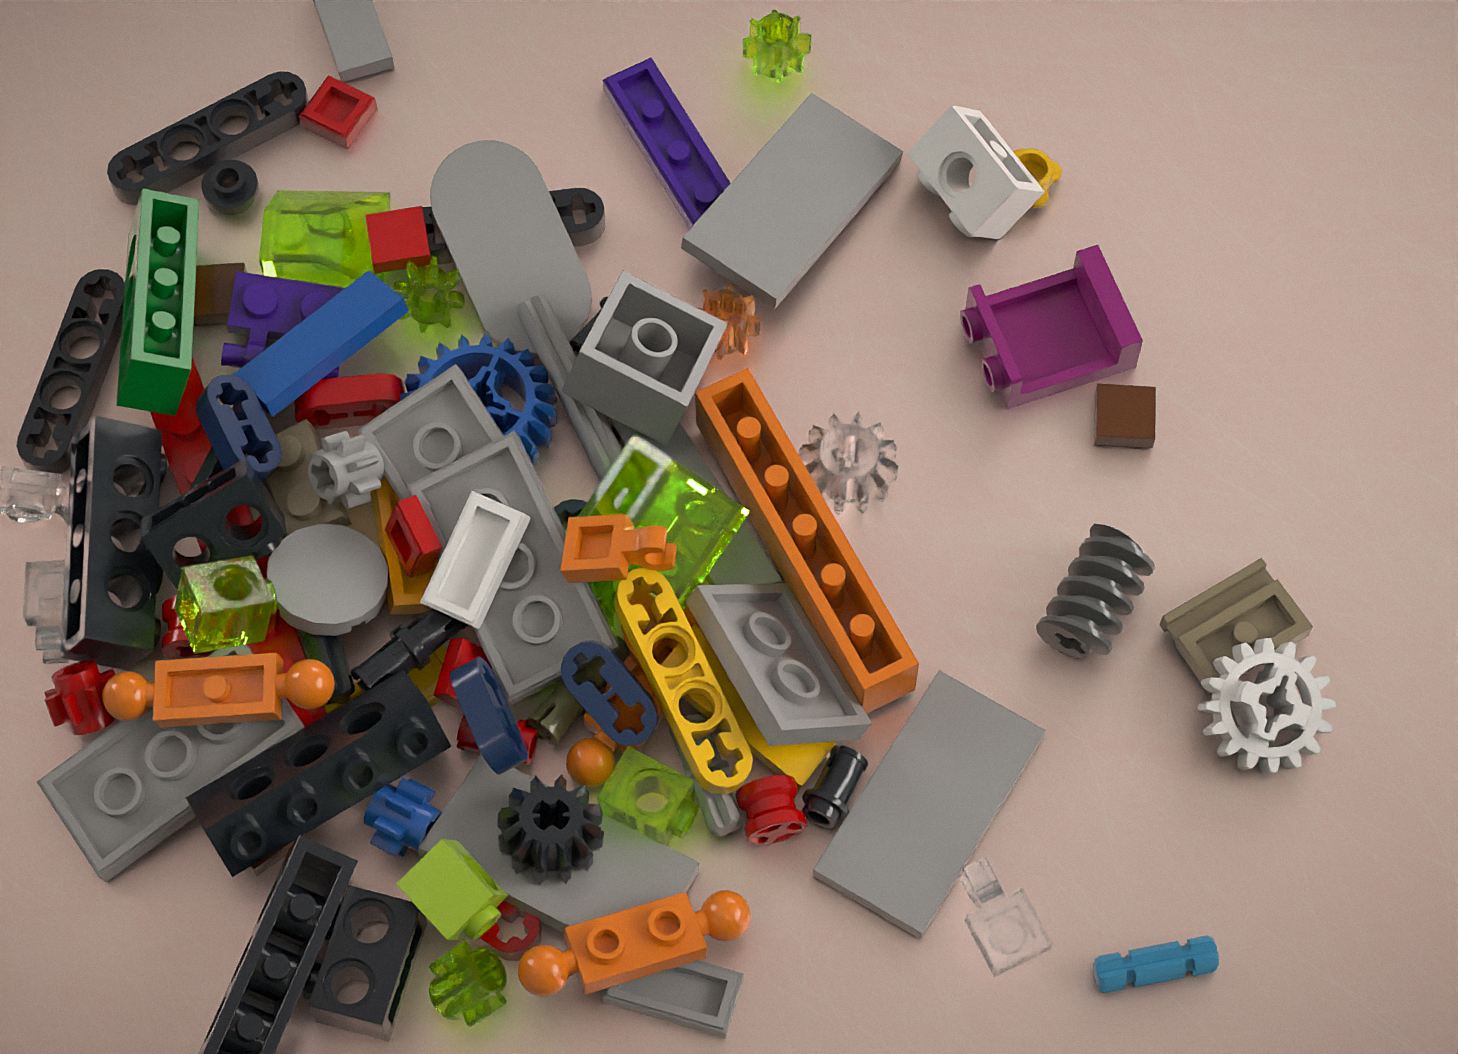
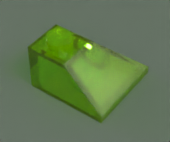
M277 190L263 213L259 263L263 275L346 288L369 270L384 282L385 272L377 274L374 272L365 215L390 211V192Z

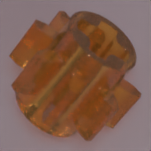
M728 284L725 289H719L714 292L707 289L702 290L703 308L698 309L722 321H728V325L715 350L717 359L722 360L724 355L737 351L743 355L747 354V335L758 336L761 333V318L753 315L755 312V297L752 295L743 298L741 294L734 291L733 284Z

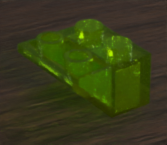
M633 434L578 517L627 514L634 525V529L646 526L666 527V543H675L677 546L675 567L671 570L658 572L664 575L670 583L682 610H684L687 606L686 599L697 585L702 584L750 511L638 435ZM629 564L628 572H630L633 569L643 567L636 564Z

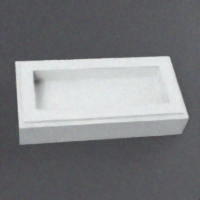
M471 491L420 603L480 629L531 518L520 511Z

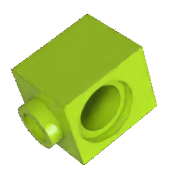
M441 839L396 883L447 940H464L467 936L472 940L478 939L500 918L501 913L496 907L508 896L458 840Z

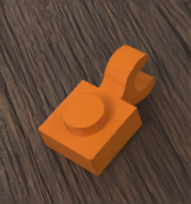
M627 514L569 517L560 571L568 583L627 580L629 564H636L655 571L674 569L677 546L675 543H666V527L646 526L634 529V525Z

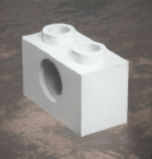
M951 105L907 153L920 169L917 176L921 183L935 195L941 196L952 210L949 217L953 224L969 237L1001 239L1045 193L980 110ZM974 166L976 176L973 185L970 187L969 173Z

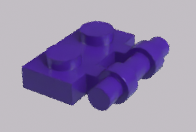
M236 271L227 331L228 333L249 336L247 346L224 343L221 366L242 368L267 348L268 339L279 340L345 288ZM340 365L322 379L337 378Z

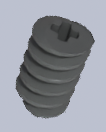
M1094 523L1090 527V537L1086 538L1079 547V557H1076L1068 567V577H1064L1057 587L1058 596L1053 597L1046 607L1047 616L1042 617L1036 625L1037 633L1051 648L1067 656L1085 658L1090 652L1100 655L1109 654L1113 648L1112 644L1101 632L1109 635L1121 633L1123 624L1113 613L1119 615H1129L1134 609L1133 602L1125 594L1139 596L1143 593L1145 589L1144 582L1137 575L1150 576L1156 569L1154 562L1125 533L1107 525Z

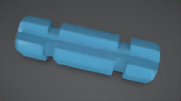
M1205 935L1187 939V943L1183 946H1180L1178 941L1128 950V955L1125 957H1121L1119 952L1098 956L1093 963V973L1100 992L1108 993L1124 990L1125 985L1131 982L1134 987L1181 979L1184 978V974L1188 971L1193 976L1212 973L1219 966V953L1214 939L1211 936Z

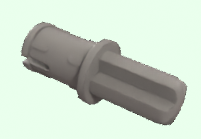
M702 714L684 717L687 721L696 724L708 721L707 717ZM670 727L671 737L684 765V786L695 791L711 834L720 837L737 831L742 826V818L733 794H713L700 786ZM712 733L704 738L693 739L695 744L699 746L708 738L714 750V758L708 765V768L711 772L722 770L726 777H728L731 773V767L726 760L721 759Z

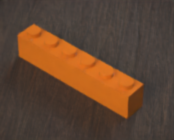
M749 368L696 391V425L783 579L791 588L866 714L915 691L919 668L918 660Z

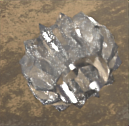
M859 412L853 416L851 424L843 425L842 421L833 413L828 419V430L813 425L808 434V442L810 444H803L799 449V456L824 500H834V511L838 516L845 510L846 503H854L856 509L864 514L868 510L869 498L883 502L888 496L889 486L887 484L894 483L898 476L899 466L896 465V462L892 461L896 458L897 454L894 440H882L884 428L881 422L866 429L863 428V418ZM845 461H851V467H846Z

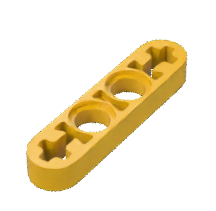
M646 568L633 569L628 572L627 580L619 582L615 592L614 608L616 615L695 779L702 788L710 793L719 795L733 793L742 786L752 769L753 758L750 747L670 583L658 571ZM640 586L645 594L655 592L657 595L651 610L658 625L652 628L646 635L642 634L641 630L647 629L650 618L642 604L631 606L628 602L631 600L634 587ZM666 617H669V619L671 620V622L659 624ZM664 638L675 639L685 648L686 661L676 668L661 666L653 658L652 646L654 643ZM689 693L702 694L711 702L713 708L712 717L708 721L699 724L687 721L679 710L680 698ZM721 726L724 732L718 734L715 743L724 758L734 755L737 759V763L731 770L732 777L727 778L722 770L711 772L708 768V765L714 758V750L708 738L699 746L695 744L693 739L707 737Z

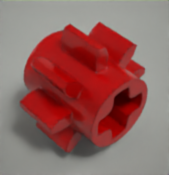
M85 660L56 671L51 676L55 688L44 692L46 697L44 701L53 725L56 727L68 722L73 735H85L112 724L116 718L110 715L104 706L103 690L108 680L116 675L114 669L100 673L95 660Z

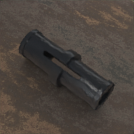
M429 608L407 627L399 625L391 631V640L359 666H355L350 671L351 676L356 681L360 679L357 685L363 692H366L402 670L406 674L414 668H418L421 671L431 662L429 656L469 625Z

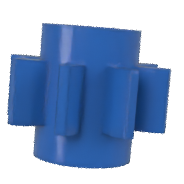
M402 778L398 787L388 784L376 791L364 815V824L376 830L370 844L394 857L397 855L405 856L408 847L418 852V847L442 813L441 810L429 805L436 792L411 778L408 780Z

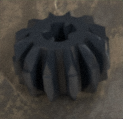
M562 774L555 780L554 787H545L544 783L536 775L530 781V793L513 787L512 792L509 794V807L501 808L497 817V827L502 832L498 836L500 852H502V855H513L511 867L515 870L516 874L534 867V879L538 882L539 886L547 878V872L556 871L558 877L566 884L571 879L572 866L588 871L593 864V851H599L604 842V831L599 827L603 820L600 804L589 803V791L586 785L570 792L567 791V781Z

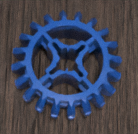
M485 332L479 345L470 346L468 339L461 334L458 340V348L452 351L439 342L436 348L437 360L420 356L418 362L420 374H407L405 380L407 393L400 394V401L456 364L464 373L502 434L505 436L515 431L519 435L532 464H537L539 460L537 447H549L552 441L549 428L555 427V424H557V410L553 407L557 399L555 388L551 384H547L549 377L546 368L543 365L534 366V356L530 353L529 349L515 354L514 343L509 338L497 348L493 347L491 337ZM504 384L521 396L525 402L523 412L513 409L511 402L502 398L501 389Z

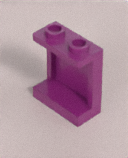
M1099 245L1077 251L1073 269L988 296L985 295L980 284L969 287L966 307L960 311L961 324L967 340L970 343L978 342L984 356L981 360V366L987 386L991 392L999 390L1007 410L1134 369L1137 366L1143 339Z

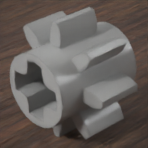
M347 431L322 438L324 449L312 452V459L308 467L309 480L314 491L321 498L327 499L329 505L342 502L346 510L370 502L369 491L381 488L380 481L384 475V463L379 450L371 442L365 441L364 435L350 438Z

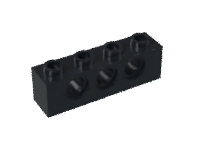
M95 415L72 438L60 658L79 662L95 660L97 665L129 671L153 652L158 645L161 634V622L158 617H155L156 594L161 587L163 579V569L141 539V519L161 508L159 507L160 486L164 481L167 471V457L161 453L162 430ZM114 483L119 485L124 490L126 495L118 491ZM111 537L121 543L124 551L114 544ZM108 591L117 596L122 607L113 602Z
M402 670L185 798L230 875L234 877L293 842L299 835L303 836L452 746L427 699L406 672Z
M301 835L297 837L285 856L198 1054H275L358 860Z

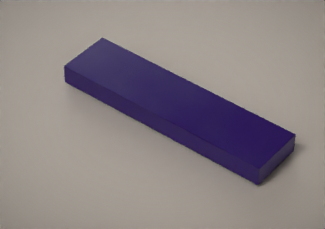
M651 57L603 79V91L690 229L731 183Z

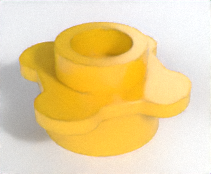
M1022 148L1014 150L1013 153L1045 191L1031 207L1040 208L1048 203V191L1052 183H1056L1061 179L1062 169L1060 165L1055 161H1051L1047 154L1037 149Z

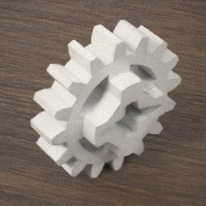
M1263 638L1256 640L1254 652L1245 642L1232 647L1234 660L1223 656L1213 661V665L1220 674V677L1202 679L1201 686L1205 690L1213 693L1212 700L1197 706L1199 712L1212 714L1214 722L1202 730L1204 735L1220 734L1223 738L1216 752L1220 757L1230 756L1235 752H1239L1237 768L1242 770L1252 769L1259 759L1262 773L1278 772L1280 762L1286 769L1301 766L1299 751L1306 755L1319 753L1321 748L1313 736L1314 734L1332 732L1333 726L1321 719L1322 711L1336 707V701L1329 698H1321L1320 689L1328 685L1331 680L1329 676H1312L1310 671L1317 660L1313 655L1295 660V643L1287 642L1280 644L1275 651L1272 639ZM1265 665L1264 671L1258 672L1255 682H1242L1238 680L1251 667ZM1294 685L1297 686V688H1298V690H1299V693H1300V695H1301V699H1300V697H1299V695H1298V692H1297V690H1296V688H1295ZM1268 695L1266 703L1274 708L1273 716L1266 717L1267 708L1259 704L1260 696ZM1231 709H1232V711H1233V713H1234V715H1235V717H1236V720H1237V722H1238V724H1239V728H1237V726H1236V724H1235V722H1234V720H1233V717H1232V714H1231ZM1279 730L1295 731L1281 745L1268 747L1269 742L1275 741Z

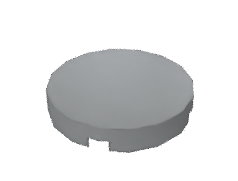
M316 524L295 530L281 541L280 545L268 559L266 592L271 604L273 601L274 606L280 610V616L290 626L307 633L337 636L351 632L352 626L358 625L364 620L366 624L376 617L386 600L388 565L380 548L365 534L346 526Z

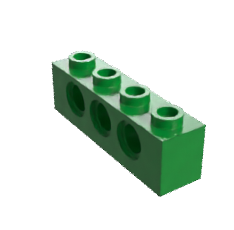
M144 188L141 190L128 234L116 406L172 416L177 414L192 364L199 199Z

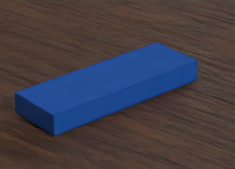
M368 270L235 372L233 376L241 378L250 385L261 407L273 417L404 316L409 310L403 297Z

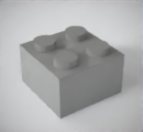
M622 270L580 349L561 392L667 446L695 393L728 323Z

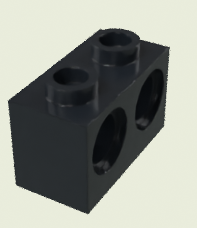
M246 457L141 519V539L181 597L195 588L199 592H204L215 587L229 575L230 571L228 568L247 557L252 561L265 557L280 545L282 541L280 537L287 534L283 512ZM240 505L251 506L260 513L253 523L244 526L230 522L226 516L230 510ZM196 537L204 541L207 548L197 556L188 557L178 553L174 546L183 538Z
M348 885L343 902L339 904L325 936V939L329 940L323 962H314L304 987V999L309 1000L308 1007L317 1023L390 1041L428 923L426 916L412 901ZM382 921L389 925L384 937L377 942L363 943L357 940L359 930L368 922ZM361 980L369 984L366 995L360 1001L353 1004H344L337 1000L339 990L347 982Z

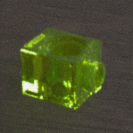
M252 555L182 567L174 609L193 652L196 654L265 641L270 615L275 614L277 610V596L272 581L269 578H263Z
M629 746L597 797L603 814L666 846H669L674 835L681 839L685 837L699 810V805L694 803L693 779ZM647 793H658L668 800V803L662 809L654 812L644 811L636 805L637 800Z

